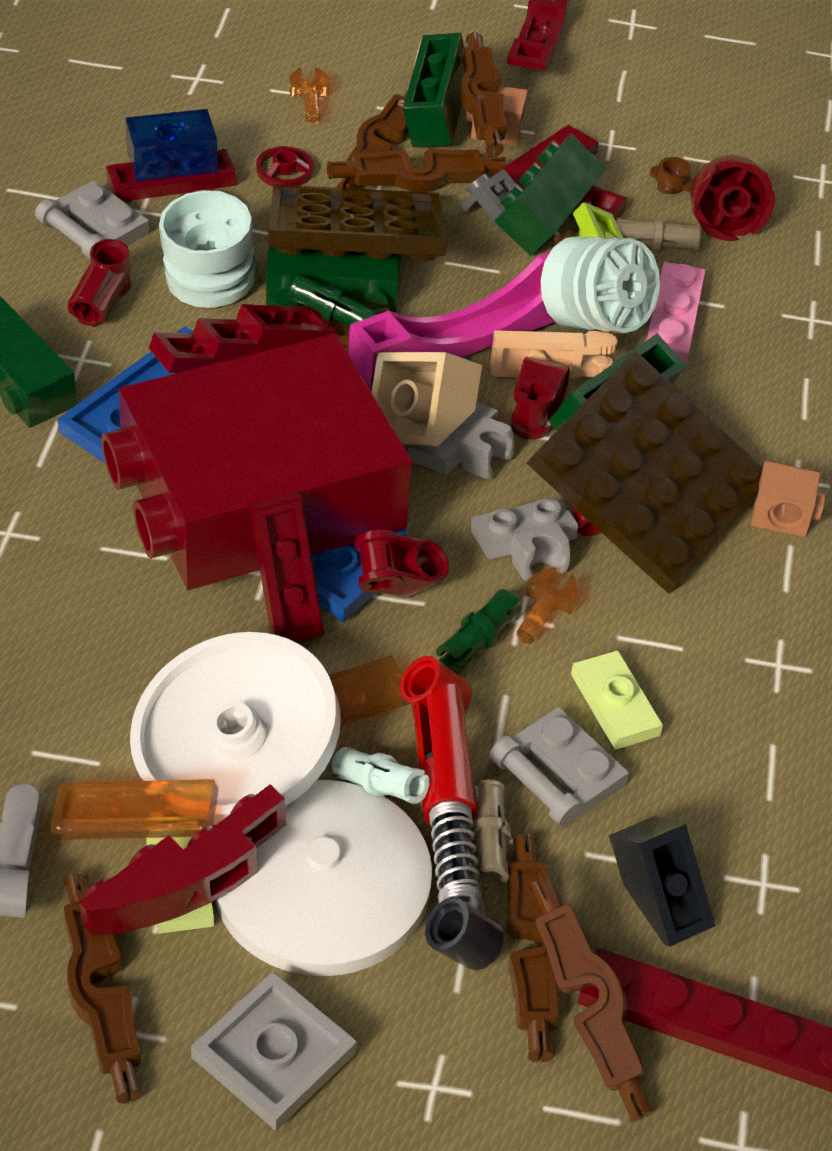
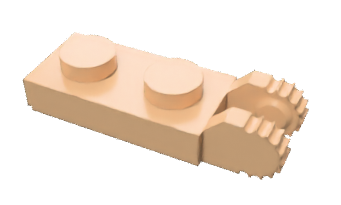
M494 330L490 372L493 377L518 378L523 360L527 356L570 366L569 379L595 377L614 363L612 358L606 356V354L610 355V353L616 351L618 339L613 334L604 331H589L583 335V333Z

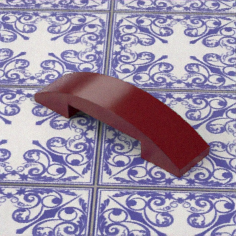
M529 0L527 16L518 38H514L507 56L508 65L545 72L549 69L562 34L570 0Z

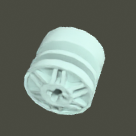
M206 190L188 193L170 202L161 213L159 222L161 247L164 252L165 278L170 292L181 302L205 308L229 305L244 297L253 287L256 276L255 253L252 247V217L247 206L237 197L230 194Z
M586 236L565 238L551 250L545 260L541 276V294L547 313L557 324L570 329H597L616 333L636 331L648 321L656 307L660 291L659 269L654 255L644 243L632 238L618 239L610 237L602 239L600 237Z

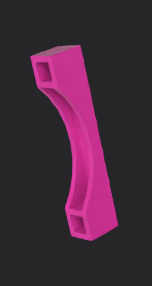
M550 252L538 256L522 273L500 290L462 310L430 317L403 316L392 311H386L350 324L348 354L370 391L372 392L378 352H446L462 358L491 347L494 330L533 331L554 323L553 318L547 313L541 294L542 271L545 260Z

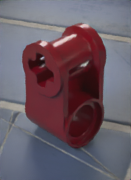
M527 356L524 358L518 381L514 387L513 398L517 404L511 416V429L516 435L534 440L543 438L550 432L552 425L549 420L556 413L559 405L563 403L569 381L570 366Z
M389 530L364 532L354 539V547L360 552L362 575L358 579V584L362 591L386 593L409 598L439 583L448 575L449 562L447 555L437 543L431 540L398 535Z

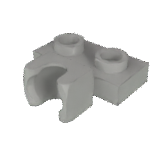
M476 402L475 411L438 447L408 446V453L412 462L448 475L462 462V469L464 471L490 479L494 476L490 465L491 457H499L505 460L511 459L514 454V435L509 425L499 422L498 410Z
M559 497L541 499L533 503L508 509H498L491 513L471 517V533L487 558L490 560L512 555V564L523 580L528 582L534 580L535 573L531 568L538 563L549 564L558 573H565L568 570L570 563L569 540L577 539L578 523Z

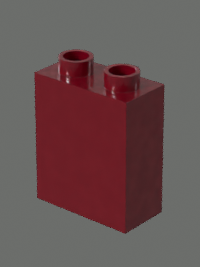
M336 333L119 388L121 429L103 433L101 436L102 451L108 474L117 490L137 485L143 499L134 501L133 513L143 549L150 559L170 554L187 591L260 570L248 503L297 491L303 499L311 555L353 544L355 537L364 532L373 530L395 532L407 528L412 460Z

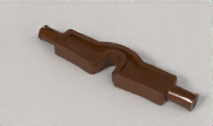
M474 32L466 37L468 47L464 49L463 65L465 74L462 79L460 98L464 108L473 116L476 138L478 140H485L488 155L493 156L494 150L495 156H499L504 150L502 140L505 139L507 126L504 114V95L498 93L500 74L494 62L492 49L484 47L483 37L480 33L476 32L475 40Z
M407 91L403 96L393 95L379 115L369 118L360 126L357 133L356 147L346 161H352L354 153L392 150L390 143H403L408 133L403 112ZM343 178L336 188L356 189L358 186L353 178Z
M431 148L424 153L422 159L423 168H417L413 165L405 150L397 149L381 152L354 153L352 161H328L327 175L329 179L353 178L357 186L395 185L411 191H428L436 189L444 183H473L485 173H496L507 165V161H505V156L482 158L479 150Z
M519 834L513 839L516 862H511L508 870L506 932L511 937L535 941L540 947L517 950L511 953L509 973L515 998L517 1027L520 1030H527L528 1058L533 1062H537L539 1053H541V1062H546L553 1057L550 1030L556 1029L559 1018L558 993L548 952L535 923L537 917L541 916L542 913L529 885L537 880L548 899L540 881V878L548 876V869L546 863L537 862L536 837L528 834L525 845L524 834Z
M77 872L78 891L74 873H71L64 879L70 904L64 906V920L72 950L67 969L70 1002L81 1020L90 1026L100 1072L102 1074L111 1073L117 1102L127 1103L125 1082L127 1083L130 1100L134 1102L141 1097L142 1093L139 1089L134 1067L140 1065L141 1060L140 1047L133 1021L131 992L126 987L98 988L92 985L96 981L116 974L121 970V953L113 934L91 936L84 928L79 902L84 899L85 894L90 889L88 876L84 872Z
M550 876L542 877L540 881L548 899L537 880L532 882L529 887L542 913L541 916L537 917L535 923L546 946L556 983L565 994H571L574 991H581L590 987H595L599 990L598 1000L574 1017V1025L592 1054L605 1085L611 1091H619L630 1116V1121L641 1120L642 1117L634 1097L645 1117L653 1114L654 1110L651 1108L639 1081L646 1076V1070L625 1025L627 1001L622 984L610 966L594 954L576 911L569 904L562 905L552 878Z

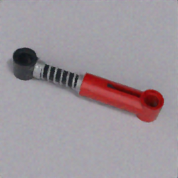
M423 656L411 663L404 672L400 682V693L402 698L412 705L419 769L425 771V775H428L430 784L422 804L424 819L433 828L431 831V836L434 840L432 846L435 852L434 862L437 865L435 869L436 876L438 877L437 888L440 892L438 894L439 904L432 910L426 922L425 937L427 943L434 950L468 969L477 971L486 968L497 958L503 945L504 932L501 924L496 919L487 915L486 904L483 902L482 892L480 891L481 884L475 881L479 877V871L474 868L478 860L473 856L476 846L471 842L475 836L470 830L473 827V819L477 814L464 713L472 698V688L467 680L434 657Z

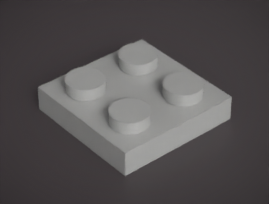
M272 971L191 1045V1058L277 1131L356 1054L357 1041Z

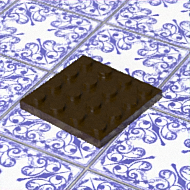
M273 184L268 247L277 248V251L280 253L294 255L303 253L304 249L321 250V253L326 256L341 257L347 255L348 251L365 252L367 257L375 259L390 258L391 254L394 253L409 254V258L418 261H431L435 259V256L446 255L447 238L439 193Z
M636 351L618 367L526 463L668 594L681 582L759 491V480L763 469L754 458Z

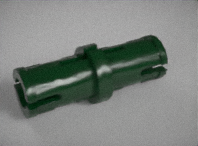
M302 273L296 276L288 293L289 299L296 300L322 313V319L329 322L337 320L349 327L350 324L380 314L379 310L372 309L347 297L345 290L339 287L333 290L306 277Z
M498 590L475 614L473 611L461 620V627L457 632L436 649L437 656H442L445 652H448L439 661L454 672H459L483 647L489 649L498 640V633L521 613V605H516L511 610L519 602V599L509 590Z

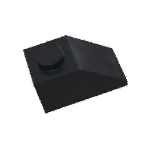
M653 816L609 835L623 885L664 945L671 947L716 926L686 824Z

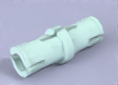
M343 747L336 752L332 761V772L337 775V779L361 785L367 793L375 796L392 795L406 802L416 804L425 798L429 789V777L424 774V770L398 764L396 759L384 753L369 755L351 747Z

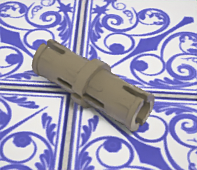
M616 217V223L623 238H632L640 241L647 247H651L652 251H660L661 248L698 250L700 224L663 222V218L654 217L653 221Z
M487 779L479 781L478 786L474 785L477 814L473 819V827L470 831L475 836L471 843L476 846L474 856L478 860L474 868L479 871V877L475 881L480 883L482 887L495 888L502 886V882L506 883L509 878L506 848L511 840V827L505 817V787L499 781Z

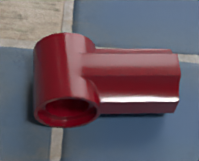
M104 239L96 242L91 247L90 264L68 301V312L77 318L80 324L95 327L97 323L104 322L117 298L129 291L131 287L130 252L124 242L117 239Z

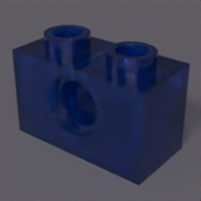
M208 109L125 117L127 154L135 182L218 172L217 136Z

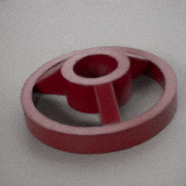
M273 147L259 155L256 161V172L260 180L272 187L273 184L302 186L313 175V160L306 152L295 147ZM273 157V165L265 173L261 165L264 161ZM295 171L306 172L304 175L294 179L274 178L279 174L289 175Z

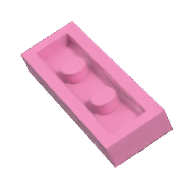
M664 261L660 277V291L656 307L652 313L647 340L658 333L679 358L687 364L706 269Z

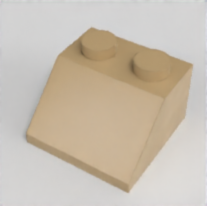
M378 352L372 394L403 446L438 447L475 411L482 365L446 352Z

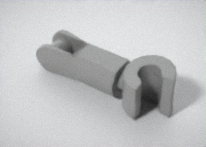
M28 784L13 786L8 791L5 799L2 822L0 823V916L25 918L29 869L36 842L35 837L41 820V813L38 808L39 793L35 787Z

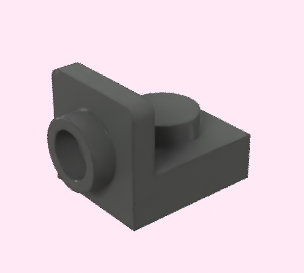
M504 169L491 178L485 173L466 189L470 196L460 206L466 212L479 203L494 221L505 208L500 201L516 183ZM496 224L499 227V229L502 232H504V230L498 224Z

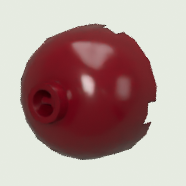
M733 154L717 157L705 164L694 177L690 190L692 213L701 228L715 239L730 242L740 240L736 236H745L750 232L753 235L760 231L770 219L776 202L771 180L765 170L751 159Z

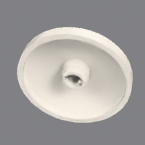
M239 632L211 638L175 657L156 674L143 692L136 706L130 730V746L133 761L140 777L157 801L171 812L191 821L216 825L230 815L233 807L240 799L248 794L256 795L269 784L285 798L286 807L314 784L325 770L333 755L341 723L338 698L325 668L312 653L298 643L278 635L260 632Z
M316 780L306 792L285 807L286 826L257 847L258 873L234 890L215 900L218 913L227 930L241 946L258 959L274 967L297 974L310 976L344 975L369 968L384 961L403 947L414 935L423 920L429 903L432 881L430 854L420 830L412 819L386 797L369 794L362 786L347 782Z

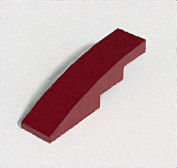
M241 304L236 319L198 318L193 333L154 332L148 348L169 373H179L334 334L336 330L326 320L322 319V315L318 311L310 307Z

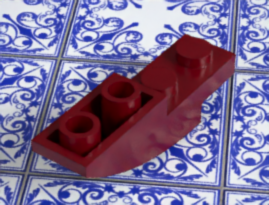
M269 784L256 795L248 794L240 799L233 807L230 815L214 827L207 826L199 830L190 839L185 849L170 835L156 845L150 844L143 847L132 857L127 867L111 879L104 878L99 880L87 891L84 899L79 902L84 928L91 936L150 927L192 912L234 890L258 873L257 847L286 826L285 798Z

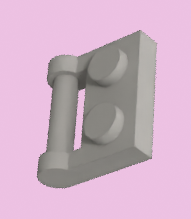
M95 180L55 201L49 198L44 199L35 210V217L46 227L53 226L80 246L82 254L90 259L91 247L100 240L117 239L128 246L149 234V220ZM75 221H77L79 224H81L83 227L89 230L92 234H90L88 231H86L84 228L78 225Z
M559 707L515 736L509 735L500 739L493 746L489 754V758L500 769L508 768L550 809L549 816L560 827H566L623 788L627 784L629 772ZM529 754L569 793L564 794L525 756Z

